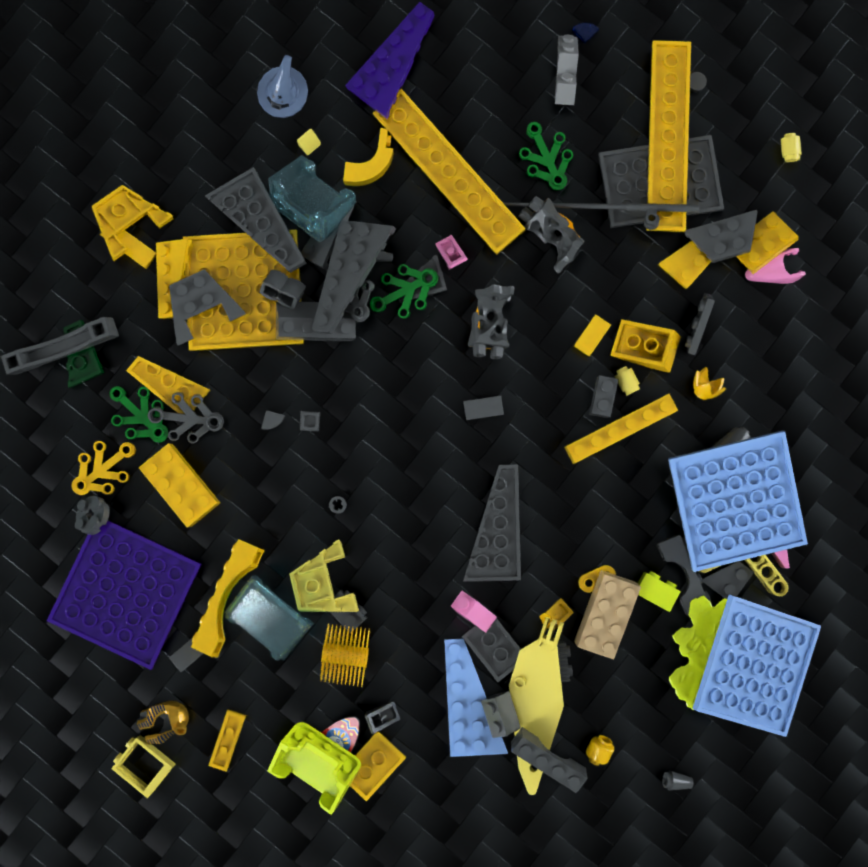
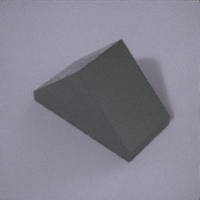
M394 701L365 713L371 734L401 720Z

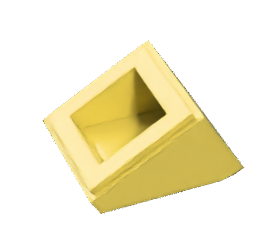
M309 129L297 139L298 146L306 155H310L321 145L320 140L312 129Z

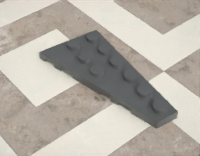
M518 464L498 465L463 581L521 580Z

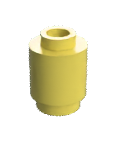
M796 133L785 134L784 138L780 139L782 158H784L785 162L799 161L802 155L800 136H796Z
M625 366L616 371L618 375L615 378L618 379V384L626 396L640 389V383L632 368L628 369Z

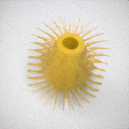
M328 623L321 658V681L325 666L324 679H327L329 668L328 681L330 683L333 668L334 682L338 664L337 684L341 665H343L341 684L346 665L345 685L349 666H351L349 686L353 666H355L353 686L355 684L357 667H359L357 687L361 667H363L361 683L363 685L369 653V630L366 648H364L365 630L362 647H360L361 629L356 647L358 628H356L354 646H352L353 628L348 646L349 626L345 645L344 626L342 644L340 645L341 625L338 638L336 637V625L333 640V624L329 637Z

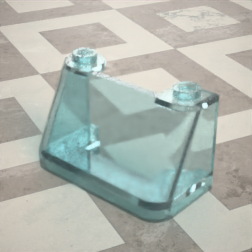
M301 155L268 178L270 197L280 213L315 240L322 242L329 237L355 205L356 195L352 190L346 188L338 193L316 176V166L313 161Z
M253 575L225 610L227 614L225 618L233 624L236 622L271 651L270 655L277 661L280 659L285 660L314 623L309 618L300 617L301 613L296 612L268 589L267 585L262 586V580L258 576Z

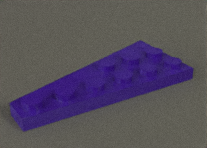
M419 2L345 85L349 91L386 119H388L389 111L397 100L396 96L399 89L403 86L412 67L414 56L421 47L420 43L433 21L434 12Z

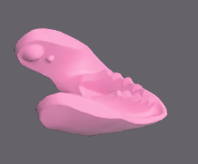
M799 248L786 249L755 274L747 270L745 272L746 279L753 282L779 284L798 281L806 275L805 271L800 270L790 275L785 269L783 258L786 255H797Z

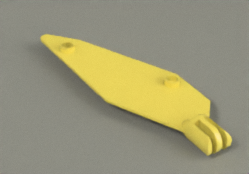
M545 617L539 639L519 651L509 683V691L521 728L523 727L537 736L542 744L550 750L564 707L557 646L564 623L560 622L554 638L553 634L557 620H552L548 634L545 635L550 620L549 617ZM517 756L518 768L527 792L530 795H534L537 792L543 772L539 769H533L531 764Z

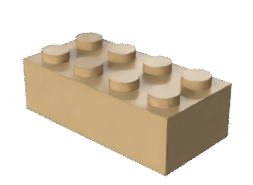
M600 570L574 640L576 646L614 660L641 586L635 581Z

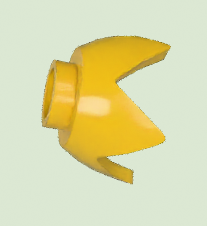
M707 367L703 368L700 372L697 370L693 380L695 395L703 400L719 396L726 390L725 387L722 388L724 378L709 381Z

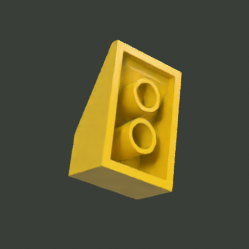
M621 319L611 356L650 369L670 373L681 337L675 330Z

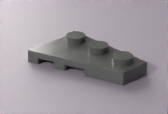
M704 293L700 301L697 317L694 318L691 326L693 329L691 336L688 335L685 342L687 352L693 355L697 352L715 303L713 296Z

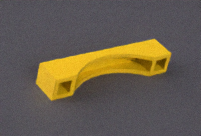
M667 394L564 448L572 463L575 464L677 412L678 409L670 394Z
M239 539L231 549L232 554L224 565V573L216 583V591L208 601L206 614L201 617L199 630L192 638L191 648L210 657H218L225 642L223 615L232 589L241 578L257 568L264 553L263 549Z

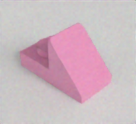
M452 235L435 243L449 270L468 260Z

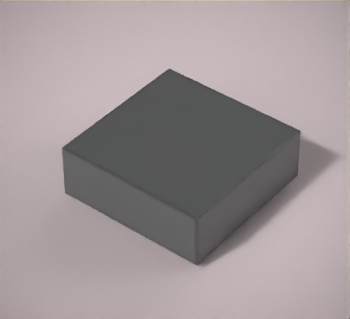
M301 411L300 431L319 432L320 412Z

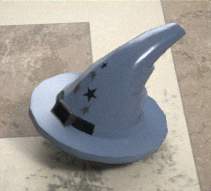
M288 55L284 56L279 67L272 68L265 73L258 84L257 95L259 104L265 112L273 117L286 118L293 116L303 108L307 101L308 88L306 80L299 71L291 67L292 57Z

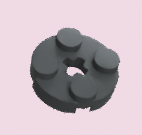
M90 496L85 500L79 501L75 528L88 535L99 533L101 531L99 528L102 524L106 525L109 518L108 504L104 502L103 498L97 496Z

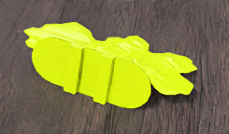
M705 596L693 599L690 602L688 614L693 626L691 628L682 627L672 635L674 641L680 645L681 655L688 657L689 663L677 668L669 677V681L675 689L678 698L686 701L687 707L691 709L693 708L727 602L725 598L715 607H712L711 602Z

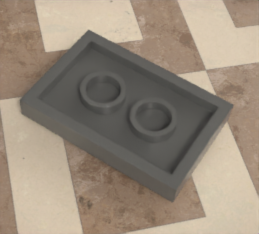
M497 618L486 633L474 625L462 635L463 639L497 682L514 670L521 648Z

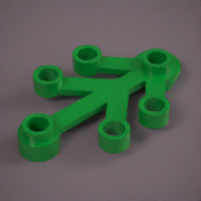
M531 122L527 126L526 133L535 140L542 156L534 154L529 148L524 147L520 150L519 157L522 160H530L546 166L549 170V173L543 172L536 165H530L527 169L528 176L548 181L549 186L553 190H562L567 184V177L564 173L568 163L573 158V152L569 149L562 152V162L557 171L554 162L561 145L565 141L564 133L558 132L555 134L554 144L549 153L541 136V125L538 122ZM533 126L537 127V128H538V131H537V132H533V131L531 130V127H533ZM561 136L563 140L557 141L556 137ZM527 151L529 155L524 157L521 153ZM569 153L571 157L567 159L564 157V154ZM531 168H534L536 170V173L531 174L529 170ZM560 178L561 183H556L554 179Z
M406 264L400 265L398 267L400 275H410L418 278L412 283L395 278L389 273L383 274L381 281L384 284H392L401 287V289L384 298L379 296L372 298L370 301L371 309L375 312H382L385 310L386 305L405 296L402 306L398 310V316L407 319L410 316L409 308L414 292L422 287L419 298L416 299L414 304L417 309L424 310L427 307L426 298L429 289L438 282V274L435 270L427 268L421 272L410 268ZM406 267L407 272L402 274L401 269ZM428 275H432V280L430 282H427L426 277ZM386 276H390L389 282H385ZM379 301L382 302L381 308H377L376 306L377 302ZM419 301L424 302V305L421 308L418 307ZM404 309H406L407 311L406 316L401 315V312Z
M115 386L110 390V398L113 401L121 402L135 415L133 417L114 415L111 423L117 427L126 424H144L148 428V430L128 428L125 431L126 438L134 440L139 437H150L154 442L158 443L168 438L169 431L163 425V419L159 423H152L148 419L150 396L148 388L141 387L138 390V396L141 398V410L126 397L127 394L124 388ZM144 389L147 390L146 396L141 395V391ZM117 390L120 391L119 397L114 396V392ZM155 400L152 402V408L155 407V404L159 402L161 404V408L164 409V403L162 401ZM155 411V416L159 417L160 413ZM117 417L121 419L119 424L115 423ZM158 429L162 431V434L160 436H156L155 434L156 430ZM131 430L135 433L133 437H129V431Z

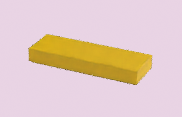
M126 230L118 234L117 237L128 248V252L125 254L147 269L156 257V252Z
M227 710L208 766L225 772L228 771L246 715Z

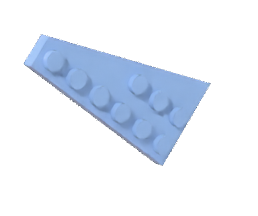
M444 639L450 757L508 754L502 737L492 738L481 700L487 697L464 639Z

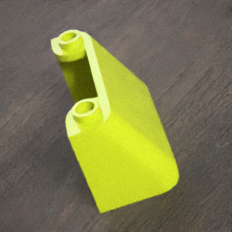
M299 722L295 724L280 742L267 771L277 778H286L290 773H293L322 793L319 805L323 810L332 815L357 775L361 762L355 755L309 724Z

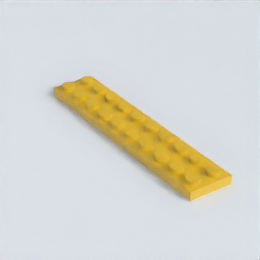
M655 40L652 42L647 203L687 204L691 42ZM657 211L660 219L659 226L654 230L646 228V231L685 232L686 212Z
M401 88L396 96L395 104L392 105L389 111L388 119L377 111L373 112L374 117L385 129H388L389 134L392 135L496 255L499 254L521 235L526 228Z

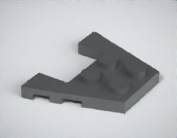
M205 269L169 285L176 343L178 346L194 339L186 320L219 304H222L230 321L246 315V312Z

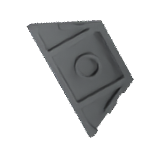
M754 210L685 231V236L690 238L712 263L746 254L751 251L758 212Z

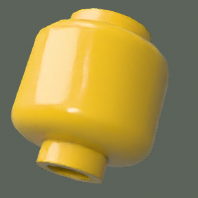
M603 735L591 739L586 749V755L592 764L599 766L609 762L615 750L611 739Z

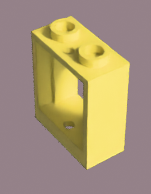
M139 735L136 739L132 737L125 745L127 750L123 754L120 752L113 760L115 765L111 769L148 798L176 763L155 746L148 744L145 738ZM138 745H141L164 764L149 785L123 765Z

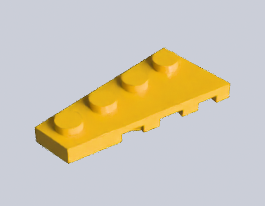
M187 238L156 243L158 318L160 319L173 318L169 285L186 278L184 271L185 265L189 261L187 253L192 239Z
M691 241L658 265L687 289L711 261Z
M139 356L126 370L177 413L185 414L177 404L172 402V395L175 392L183 393L184 400L194 411L196 407L191 403L193 395L200 394L204 399L210 389ZM179 395L174 396L175 400H181ZM194 398L195 403L201 402L199 398Z

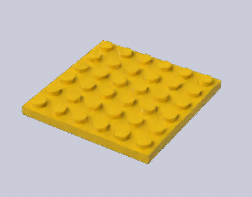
M297 229L289 230L298 246ZM246 233L183 237V239H192L187 253L189 261L185 265L186 277L205 269L246 312V315L230 321L222 304H219L187 319V324L194 339L188 341L189 351L304 344V340H276V301L260 294L262 282L271 270L280 271L288 278L300 281V268L290 273Z

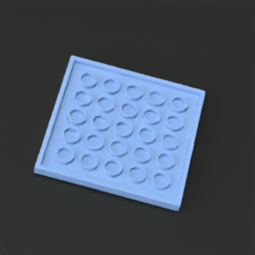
M782 430L668 458L693 572L808 544L785 431Z
M728 595L692 709L786 737L821 626Z

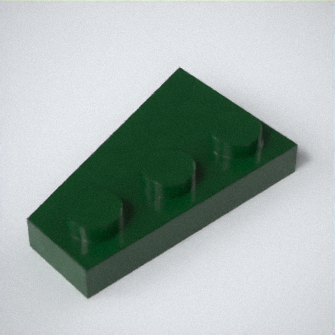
M79 320L64 327V335L85 325L84 321ZM94 346L67 356L68 388L77 386L104 373Z

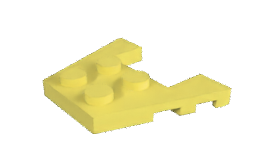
M336 540L332 546L322 550L318 556L311 561L308 560L289 574L297 608L300 612L359 611L354 593L339 598L334 596L327 563L345 558L340 540Z

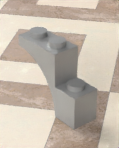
M569 34L558 36L555 104L574 105L576 71L579 55L578 39Z

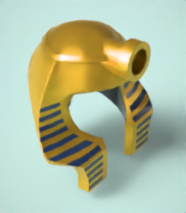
M172 700L166 701L140 712L141 716L146 717L142 720H137L140 730L153 727L156 718L159 716L164 719V725L158 734L145 736L148 744H162L175 733L177 735L186 734L189 714L187 708L182 703Z

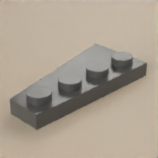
M342 192L339 193L301 251L305 260L327 270L329 266L327 261L332 255L341 220L348 221L356 203L353 197Z

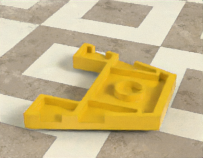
M123 185L92 205L93 213L113 261L128 252V248L117 235L142 217L148 215L159 229L173 220L172 214L159 209V206L149 203L142 196Z

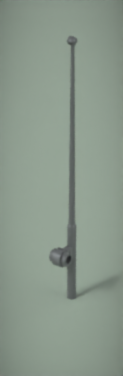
M503 202L505 206L529 207V203ZM553 203L555 208L647 211L644 217V226L649 230H654L659 226L660 219L657 211L699 212V205Z

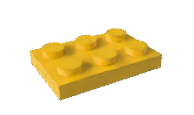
M771 212L755 225L751 251L736 257L752 274H755L798 241L799 236L774 212Z
M379 731L376 732L355 754L361 762V767L350 787L367 801L406 759V756Z

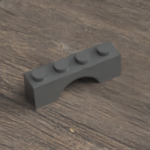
M677 534L657 542L656 545L662 560L678 564L686 575L685 588L678 596L685 614H689L690 602L693 599L705 596L711 601L708 592L704 591L701 586L703 583L699 572L692 571L690 558L686 550L685 538H681Z
M523 727L511 741L512 753L575 793L579 791L588 779L586 767L572 758L564 759L555 755L542 744L537 736Z

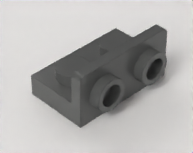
M341 589L335 595V598H339L350 593L347 590L343 592ZM360 604L358 605V612H330L343 627L345 626L347 631L349 626L350 634L352 628L355 630L367 619L365 616L367 612Z

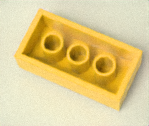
M168 443L139 467L141 472L187 528L195 525L220 504V501L173 444Z

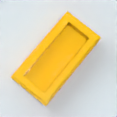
M595 314L574 347L590 357L611 324Z

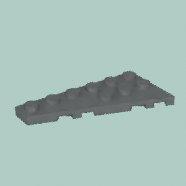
M254 167L205 195L209 201L290 273L307 264Z
M341 220L313 322V331L333 334L344 316L345 308L349 302L353 301L356 290L362 286L375 265L376 257L381 250H384L390 234L393 235L396 228L394 226Z

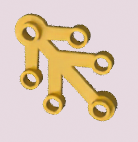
M97 441L93 445L96 451L93 472L88 476L87 470L88 464L91 462V456L88 453H81L78 456V461L80 462L79 476L72 482V490L78 495H85L90 490L103 492L108 495L114 492L115 488L111 483L103 485L92 483L97 478L113 479L122 483L127 482L130 478L129 473L126 471L110 472L108 470L124 457H133L136 453V447L132 443L125 442L120 446L119 452L102 464L106 444L102 441ZM99 443L103 445L102 450L97 449ZM126 446L130 448V451L127 454L124 453V448ZM84 455L88 457L86 462L82 461ZM122 473L126 474L125 480L120 479ZM80 482L84 483L83 489H79L78 484ZM107 485L111 487L110 492L105 491Z

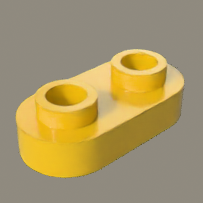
M603 565L581 575L578 581L580 589L587 593L593 592L600 570L616 575L615 570L611 566ZM588 579L592 581V585L589 587L585 584Z

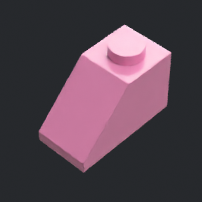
M463 591L460 592L451 605L458 614L485 633L497 618L487 608Z

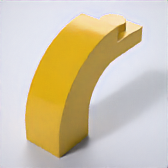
M380 128L378 149L371 160L365 163L345 162L344 185H368L385 174L391 165L394 155L393 148H387L391 146L392 135L388 134V129Z

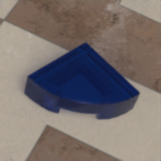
M580 23L574 26L572 30L586 43L599 31V28L591 23Z

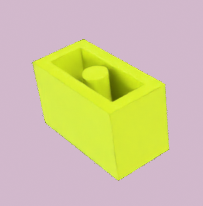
M652 571L649 574L643 572L638 582L641 586L638 595L670 612L681 592L676 589L677 585L668 580L666 583L659 580L661 576Z

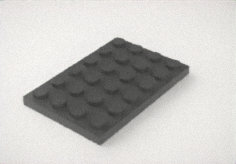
M712 135L688 139L687 204L699 205V212H686V216L724 210ZM649 145L599 152L598 156L606 204L647 203ZM607 209L610 228L644 223V217L647 214V211Z

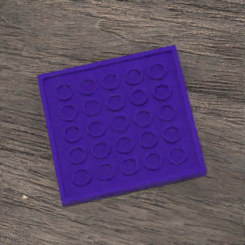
M108 520L106 525L102 524L99 528L101 530L95 535L87 534L47 621L152 670L202 564Z

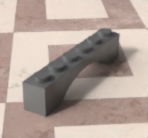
M102 317L58 338L2 355L1 359L6 374L18 375L119 337L114 319Z

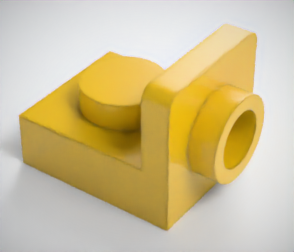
M560 598L546 612L542 613L539 618L543 624L545 617L550 618L548 629L552 620H557L556 628H558L560 622L564 623L574 612Z

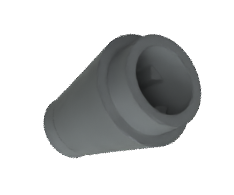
M674 771L665 772L663 775V787L669 791L692 789L693 778Z

